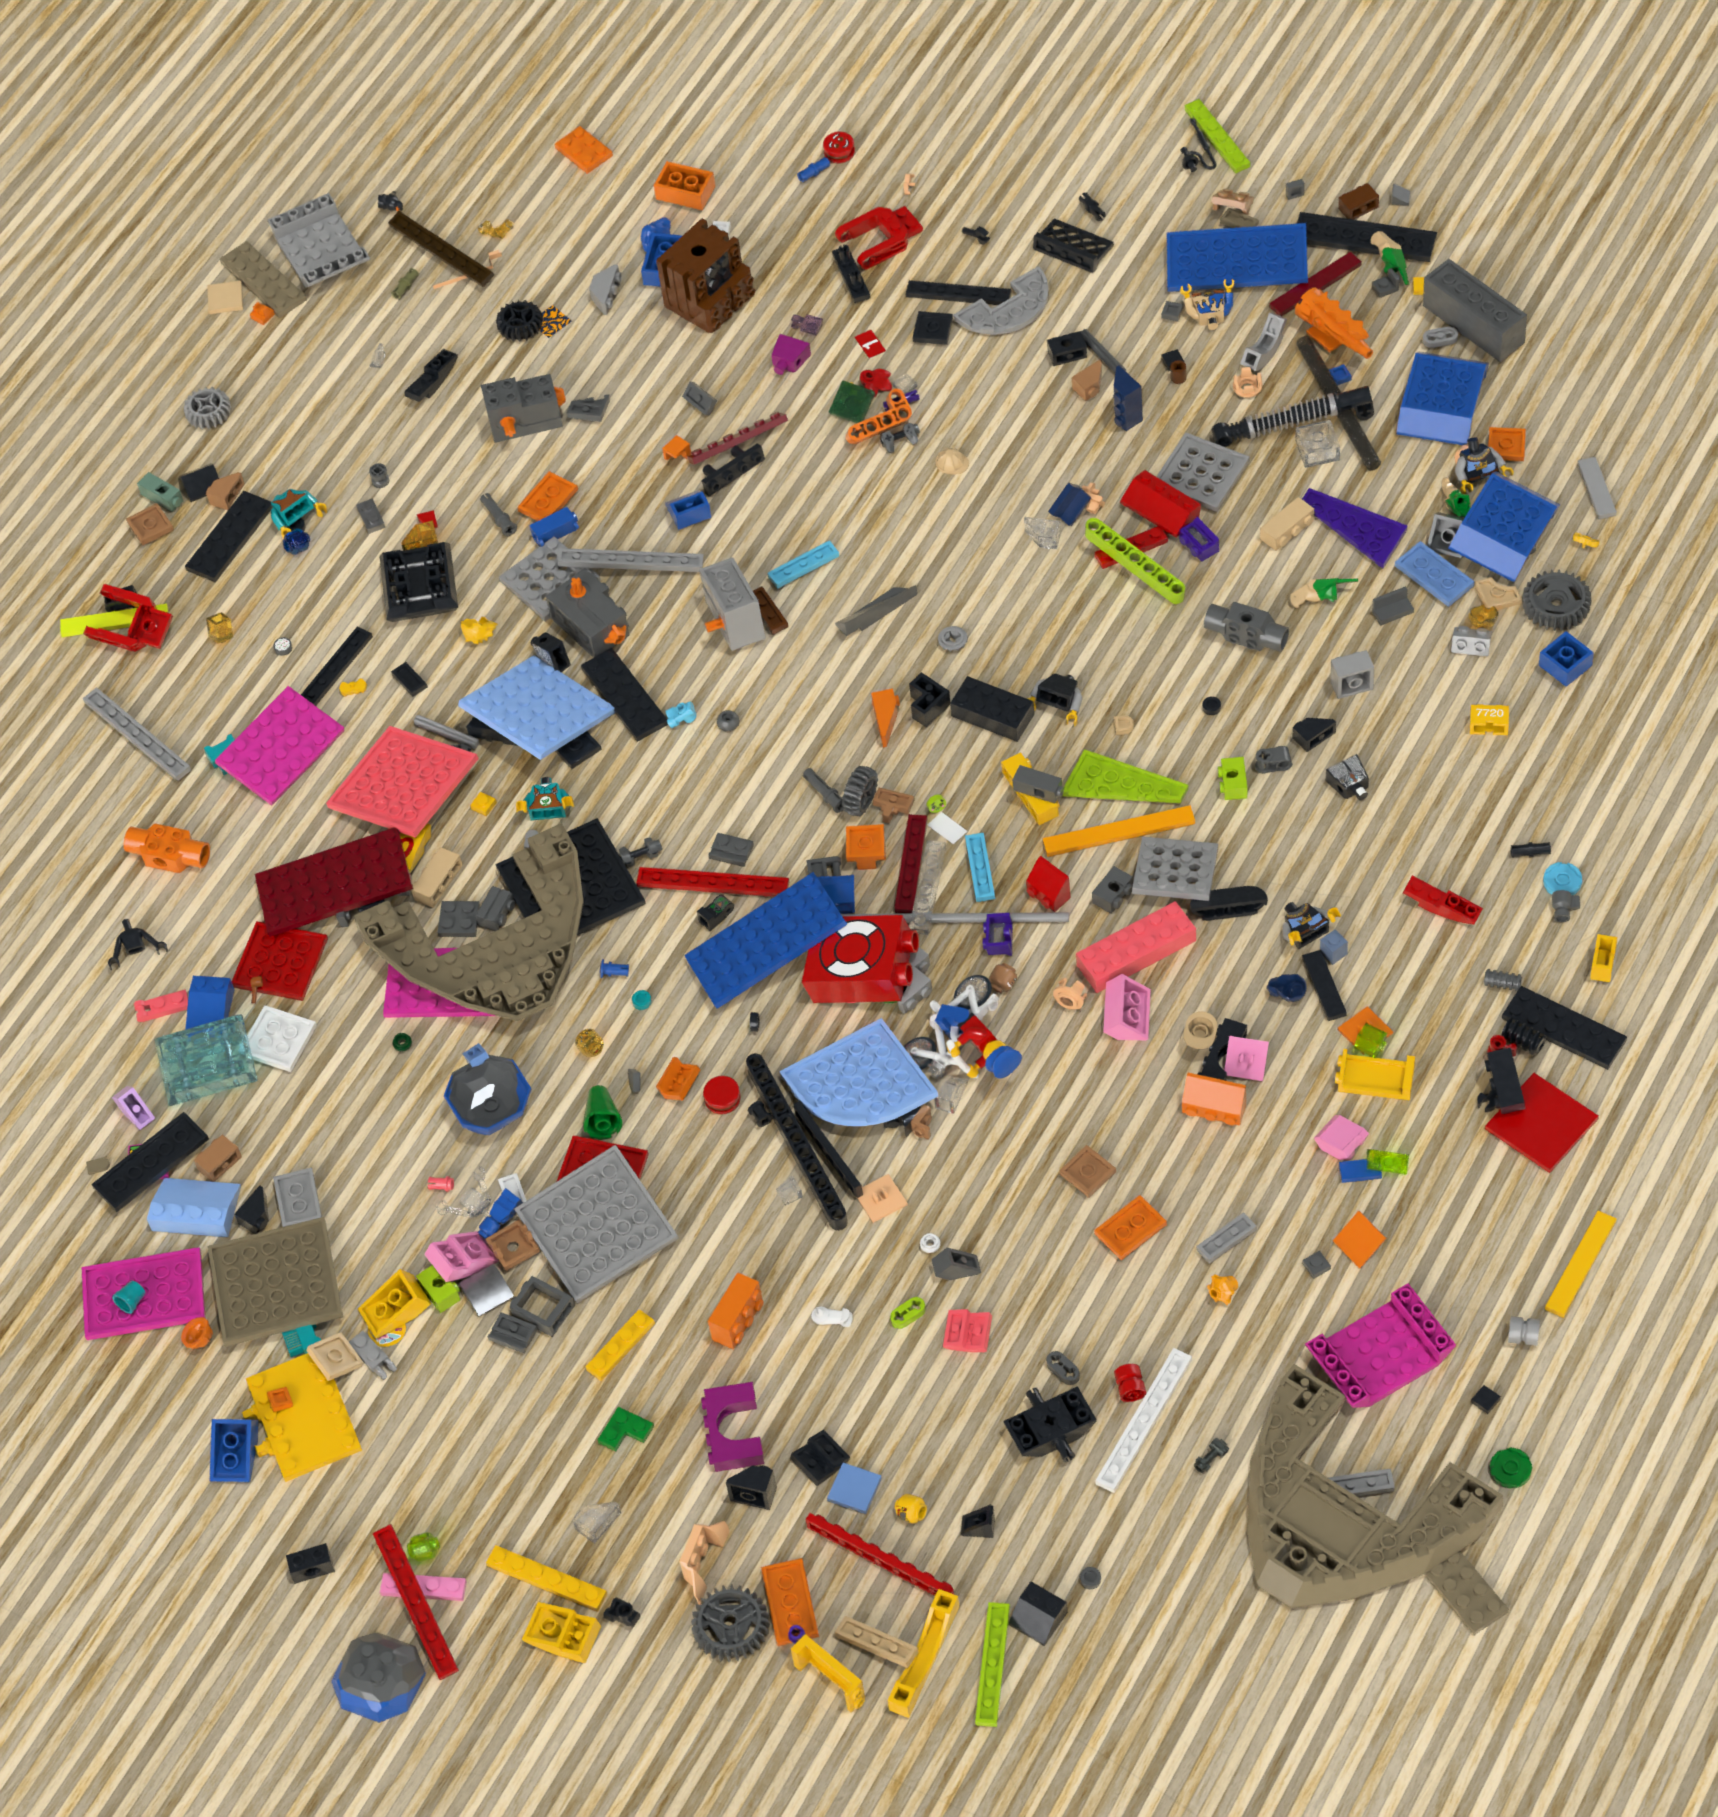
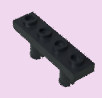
M839 246L838 249L832 251V256L853 302L858 303L870 299V292L850 252L849 246Z
M757 443L746 451H743L739 446H734L731 449V455L735 458L718 470L714 469L710 464L705 465L703 474L707 477L701 480L705 494L711 496L765 460L762 446Z

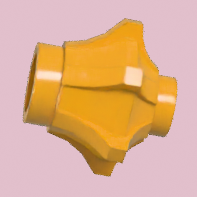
M1216 1274L1211 1276L1212 1282L1207 1285L1210 1296L1216 1303L1218 1301H1223L1226 1305L1231 1303V1297L1238 1289L1236 1278L1233 1276L1220 1277Z

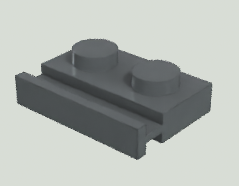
M717 833L711 847V852L708 854L709 859L745 867L746 860L750 856L754 843L751 840Z
M501 1312L492 1327L491 1333L487 1337L492 1342L525 1354V1349L531 1343L538 1329L536 1325Z

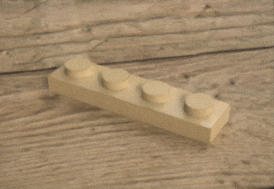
M847 1616L843 1618L834 1632L835 1637L905 1668L910 1666L919 1652L916 1646Z

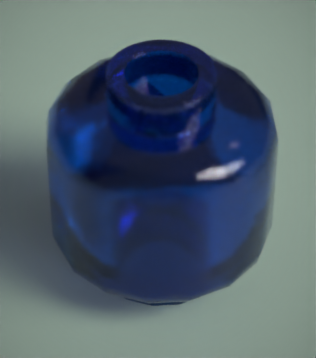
M302 529L293 530L284 536L283 547L288 553L297 555L309 548L310 536Z

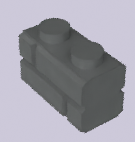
M492 886L475 916L477 925L492 931H497L500 926H504L508 912L512 911L515 906L512 893Z

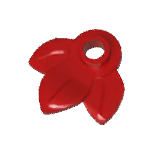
M875 369L873 371L864 370L861 372L859 379L867 394L876 397L878 390H892V384L888 379L891 376L889 371Z

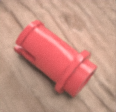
M446 1176V1178L429 1177L428 1183H436L428 1184L429 1190L440 1189L449 1192L454 1188V1179L450 1178V1176Z

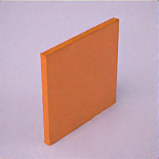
M1368 1006L1337 1028L1363 1055L1394 1033Z
M1358 1211L1334 1238L1333 1242L1359 1268H1362L1387 1238Z

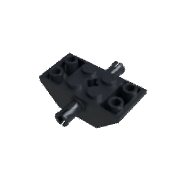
M1077 1386L1045 1402L1037 1388H1032L1034 1393H1032L1031 1389L1028 1390L1026 1396L1033 1407L1003 1421L1021 1455L1042 1457L1058 1450L1063 1462H1069L1067 1457L1071 1461L1074 1459L1075 1454L1069 1444L1080 1439L1097 1421L1080 1389Z

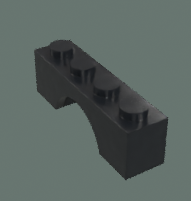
M1225 1018L1222 1025L1219 1024L1217 1027L1216 1040L1209 1047V1056L1204 1057L1202 1063L1203 1070L1198 1072V1075L1227 1081V1072L1220 1067L1219 1061L1227 1054L1229 1036L1247 1037V1024Z

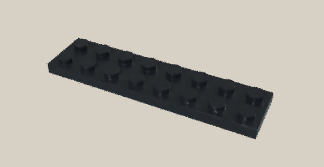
M1300 212L1297 224L1306 223L1307 244L1380 255L1378 246L1371 244L1372 235L1380 231L1385 233L1395 243L1401 245L1404 259L1424 262L1431 261L1437 239V232L1305 212Z

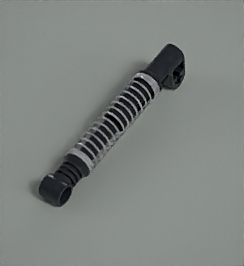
M1364 386L1339 394L1335 392L1329 393L1327 397L1323 395L1321 399L1317 397V400L1311 399L1310 402L1306 400V403L1303 404L1300 401L1299 405L1295 403V406L1292 407L1289 404V410L1287 411L1285 406H1283L1284 412H1281L1280 408H1278V413L1275 414V411L1272 409L1273 415H1269V412L1266 411V417L1261 412V418H1258L1257 414H1255V420L1249 415L1239 421V424L1235 422V425L1231 423V426H1229L1227 423H1217L1211 428L1214 442L1220 446L1227 447L1232 443L1233 439L1236 441L1238 437L1239 440L1242 439V436L1247 439L1256 438V434L1258 437L1260 436V431L1265 435L1266 429L1270 434L1271 428H1273L1274 432L1277 431V426L1280 430H1282V425L1287 429L1289 423L1293 428V424L1299 426V423H1302L1304 425L1305 421L1310 423V420L1316 421V418L1321 420L1323 416L1327 418V415L1331 417L1336 416L1342 411L1352 408L1355 409L1359 420H1367L1374 415L1369 387Z

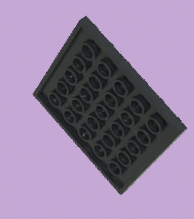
M598 818L567 832L578 852L584 901L577 935L646 904L643 895ZM513 856L495 864L497 871L507 889L512 893L513 899L523 917L526 918L542 911L516 865Z

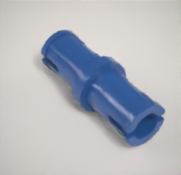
M823 157L819 161L809 164L806 169L798 172L797 177L800 181L805 182L809 178L819 175V172L830 167V162L826 157Z

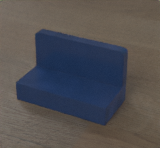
M1068 482L1048 512L1052 516L1061 518L1067 525L1072 526L1091 500V497L1080 486Z

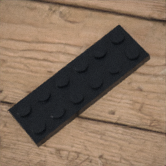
M243 490L185 565L186 571L216 583L273 508L271 501Z
M613 648L581 664L583 672L606 702L614 707L615 714L637 742L668 725L667 718Z
M1523 986L1519 988L1502 1014V1019L1508 1021L1513 1017V1023L1519 1019L1520 1027L1523 1023H1527L1526 1030L1532 1026L1534 1027L1533 1034L1539 1030V1037L1547 1034V1041L1607 1070L1627 1041V1036Z
M183 1112L91 1185L118 1212L208 1141L209 1137Z

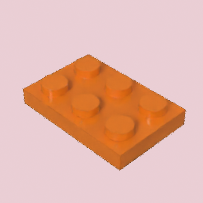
M581 126L555 143V148L587 174L613 156L609 148Z
M549 471L518 505V512L539 521L561 510L578 491V486Z
M1139 1195L1096 1228L1094 1234L1120 1260H1123L1167 1225V1221Z

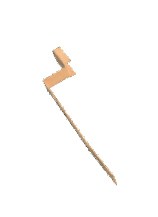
M499 250L488 253L491 266L486 267L487 269H493L492 259L502 256ZM463 275L455 279L433 285L434 289L468 277Z

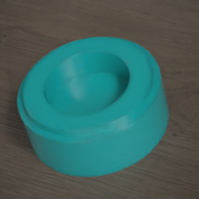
M645 990L635 992L632 996L633 1006L638 1010L649 1008L652 1003L649 992Z

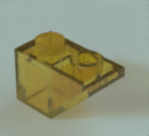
M433 521L416 524L401 542L403 551L438 543Z

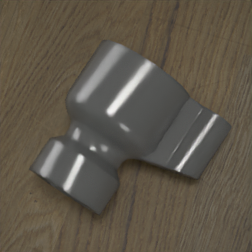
M1566 890L1553 892L1552 907L1556 910L1554 912L1555 921H1569V910L1580 909V896L1571 895Z

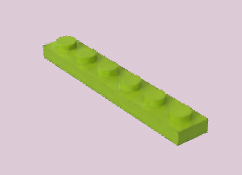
M1200 99L1184 105L1185 111L1191 118L1195 119L1196 125L1235 174L1250 168V161Z
M988 1602L975 1725L997 1727L1010 1613V1604Z

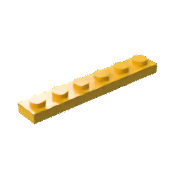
M495 1545L486 1561V1565L492 1569L597 1612L607 1596V1591L497 1545Z

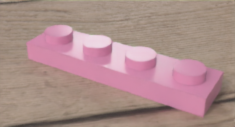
M383 1573L380 1588L381 1596L401 1597L391 1573ZM415 1575L426 1599L464 1600L467 1583L465 1578Z

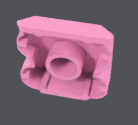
M1335 1115L1314 1139L1324 1152L1339 1160H1351L1355 1155V1149L1365 1142V1138L1369 1133L1363 1127L1341 1115Z

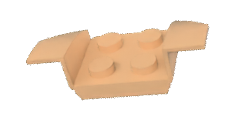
M725 1521L710 1526L694 1524L679 1561L684 1579L693 1586L694 1596L700 1605V1599L704 1597L707 1589L704 1580L698 1574L701 1568L700 1561L702 1556H705L708 1551L707 1543L724 1547L730 1532Z

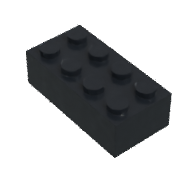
M969 676L966 677L950 702L952 717L1016 742L1019 741L1035 715L1034 701Z

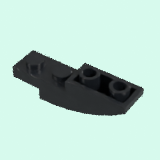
M442 349L424 366V373L404 391L405 397L420 402L424 397L430 398L449 375L458 358V354Z

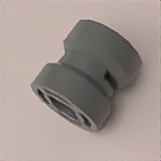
M381 463L372 465L369 473L373 486L376 488L387 486L390 480L386 466Z

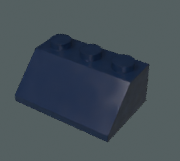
M1118 365L1113 385L1114 421L1117 426L1128 431L1143 421L1142 386Z

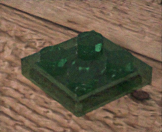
M842 380L829 413L854 423L862 422L876 393L873 390Z

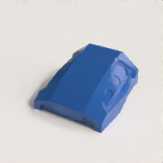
M854 875L817 877L840 914H855Z

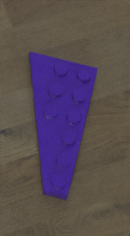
M1311 488L1307 490L1302 498L1303 501L1314 508V516L1382 569L1389 561L1408 529V526Z

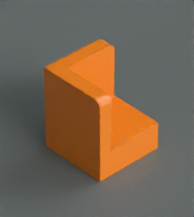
M677 435L662 448L664 459L669 460L671 457L677 458L679 455L687 459L688 456L692 455L690 443Z

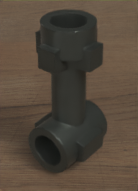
M1216 1437L1209 1445L1211 1450L1203 1458L1198 1457L1195 1460L1194 1467L1198 1472H1207L1211 1468L1209 1463L1217 1455L1221 1458L1226 1455L1230 1448L1227 1447L1225 1441L1219 1440Z

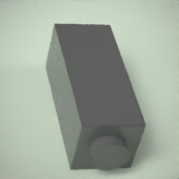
M1019 765L1012 779L1014 791L1048 802L1056 803L1058 797H1062L1064 792L1062 778Z

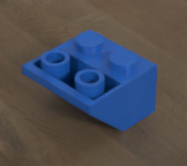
M697 490L665 502L678 530L711 518L710 506L703 491Z

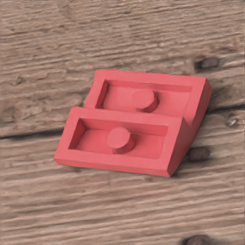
M968 1309L949 1310L943 1347L964 1352H987L992 1321L990 1312L970 1313Z

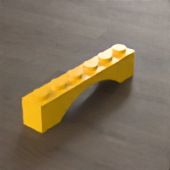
M938 1589L916 1646L919 1652L910 1666L905 1668L902 1675L896 1681L888 1698L889 1711L908 1718L910 1717L959 1610L958 1596Z

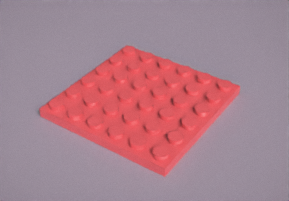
M389 726L326 804L330 809L389 829L396 828L400 833L416 838L477 762L478 756L475 753Z

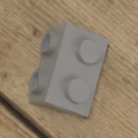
M1467 626L1455 627L1451 652L1488 656L1492 631H1488L1485 628L1469 629Z

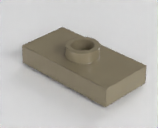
M1228 208L1220 218V223L1231 228L1258 226L1259 220Z

